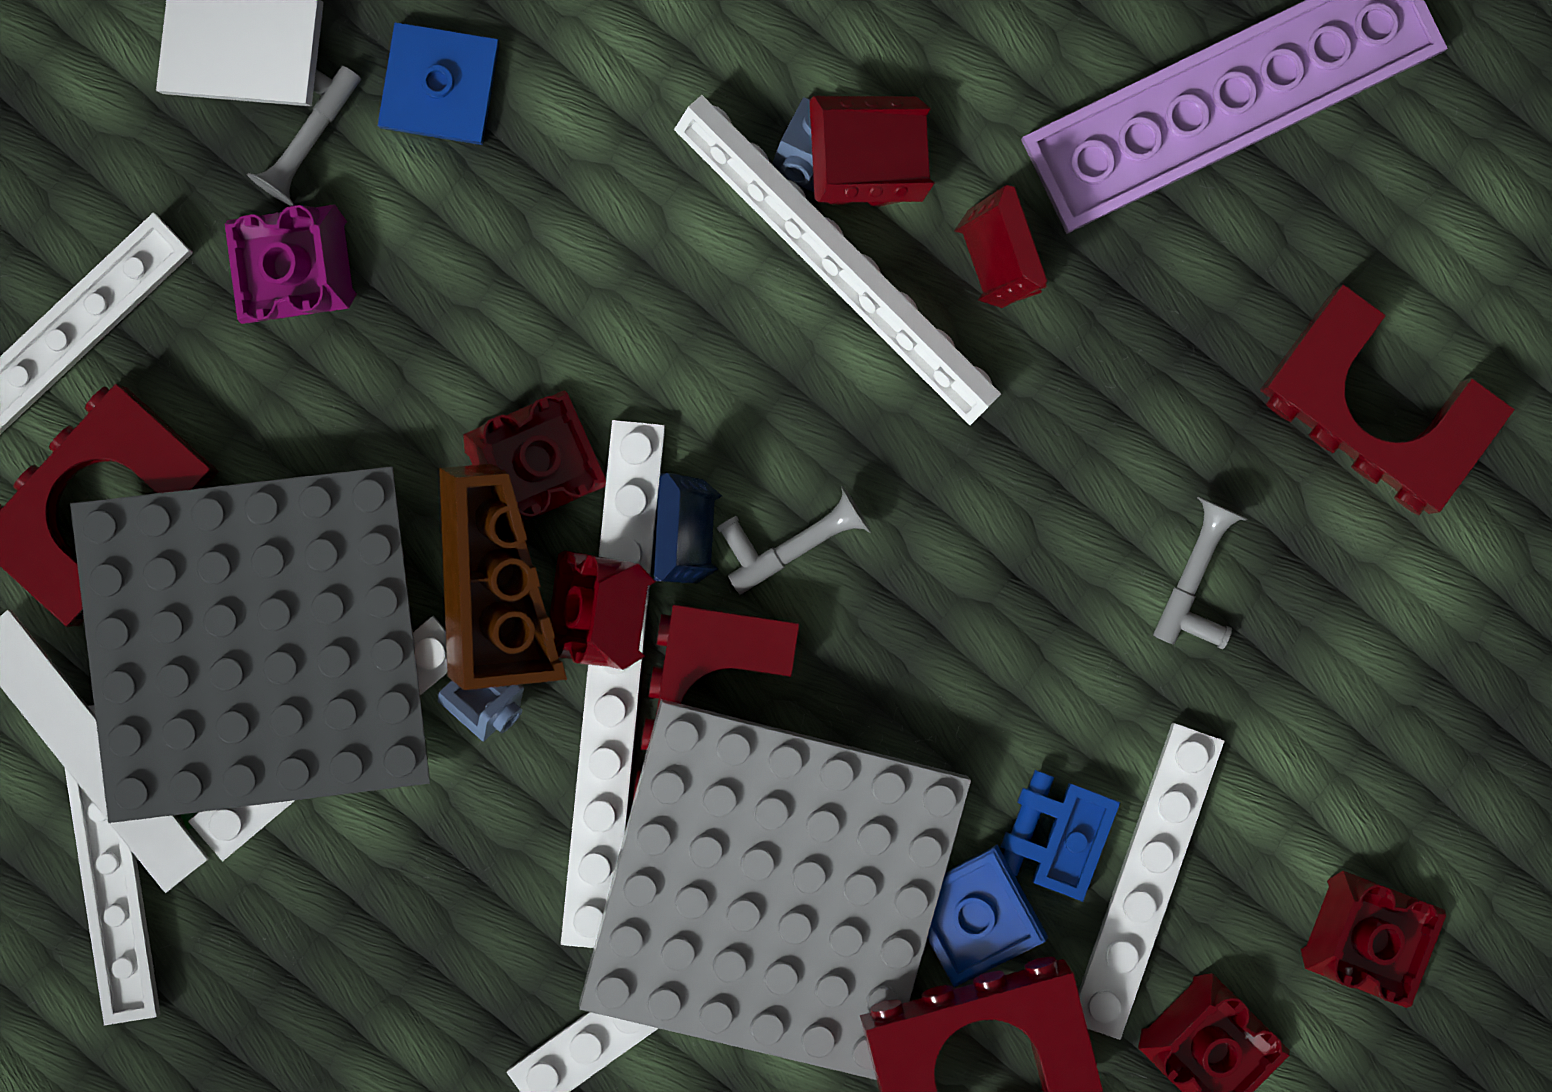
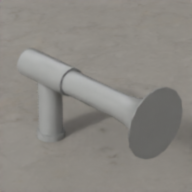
M345 66L339 69L333 79L316 69L313 91L321 95V97L312 108L313 112L273 166L265 172L256 175L248 173L247 176L273 197L289 206H294L290 199L289 190L293 176L329 122H332L361 81V78Z
M841 486L842 496L839 503L828 515L776 548L772 547L761 555H758L740 526L737 516L732 517L717 527V530L723 534L742 566L728 575L732 585L740 595L785 568L786 564L842 531L856 528L865 529L871 533L865 518L843 486Z
M1197 497L1202 502L1204 509L1203 526L1178 585L1174 587L1153 636L1174 645L1180 631L1183 630L1217 645L1220 649H1224L1231 636L1232 628L1229 626L1224 627L1189 611L1196 597L1194 595L1221 537L1232 524L1239 520H1248V518Z

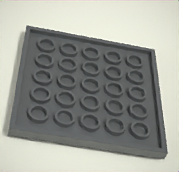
M393 467L70 504L108 823L430 784Z

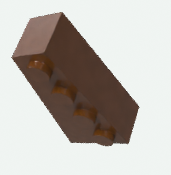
M493 464L439 468L448 677L463 690L567 680L563 663L559 660L553 640L555 635L550 617L546 615L539 591L541 586L537 571L532 565L525 542L527 537L509 474Z

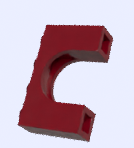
M1343 284L1331 292L1260 391L1270 398L1266 405L1280 417L1289 422H1292L1297 417L1312 428L1309 437L1321 447L1332 453H1335L1339 448L1353 458L1355 461L1351 467L1362 477L1374 484H1378L1380 480H1383L1398 492L1395 494L1394 499L1403 507L1419 516L1423 510L1428 514L1440 513L1515 409L1471 378L1458 384L1428 427L1412 440L1402 443L1387 442L1365 432L1355 422L1349 412L1345 399V380L1351 363L1386 315Z
M116 383L111 389L107 386L102 387L91 397L84 408L88 412L85 418L75 428L71 425L67 426L53 439L49 445V449L53 453L40 467L34 464L26 469L13 485L17 492L4 506L0 504V567L66 627L79 626L84 621L76 553L66 543L58 521L60 498L69 481L78 472L93 464L118 462L131 469L156 493L205 488L219 472L127 387Z
M673 605L671 615L661 614L657 645L667 646L664 667L653 666L649 697L659 699L657 711L661 699L681 704L687 690L694 682L712 671L725 668L744 669L791 677L799 623ZM645 719L641 750L648 749L655 719ZM638 770V772H637V777H636L634 797H635V793H636V790H637L639 778H640V775H641V771H639V770Z
M1054 957L1038 958L1025 964V970L1007 975L1002 971L987 972L974 978V984L953 989L950 985L933 987L923 992L920 999L901 1003L900 1000L896 999L883 1001L873 1005L870 1008V1013L859 1015L879 1092H937L934 1071L941 1047L955 1031L967 1024L981 1020H998L1009 1023L1022 1030L1029 1037L1043 1092H1103L1075 977L1064 959L1056 961Z

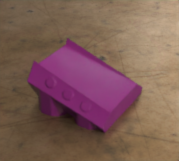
M296 205L287 207L280 213L267 215L251 214L226 221L225 231L237 320L241 324L350 308L357 293L352 288L344 228L347 221L336 205L321 207Z

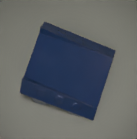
M660 473L654 568L655 581L699 583L718 570L711 563L714 504L715 500L722 497V495L703 479L671 473Z

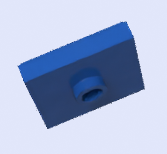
M394 23L377 126L380 129L483 145L500 44L499 40Z
M998 844L945 872L927 939L954 987L1046 942L1048 936Z

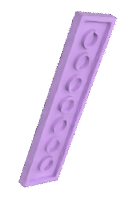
M1305 0L1022 137L1021 141L1068 234L1443 53L1448 48L1424 0Z

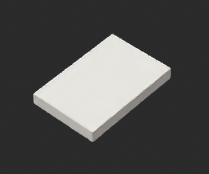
M166 0L156 91L167 95L312 106L323 1Z

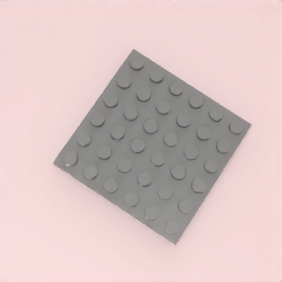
M661 699L582 990L579 1009L876 1080L859 1015L870 1013V1008L873 1005L883 1001L895 999L900 1000L901 1003L910 1001L971 779L966 775Z

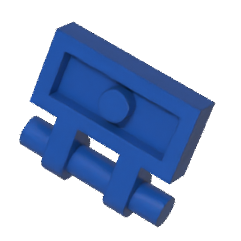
M1035 770L1028 789L1022 788L1017 803L1021 804V808L1012 832L1005 833L1000 847L1005 849L1003 855L1015 876H1018L1024 857L1039 862L1032 879L1033 883L1083 902L1120 802L1068 783L1062 802L1047 797L1054 777ZM1041 812L1055 817L1045 846L1031 841Z

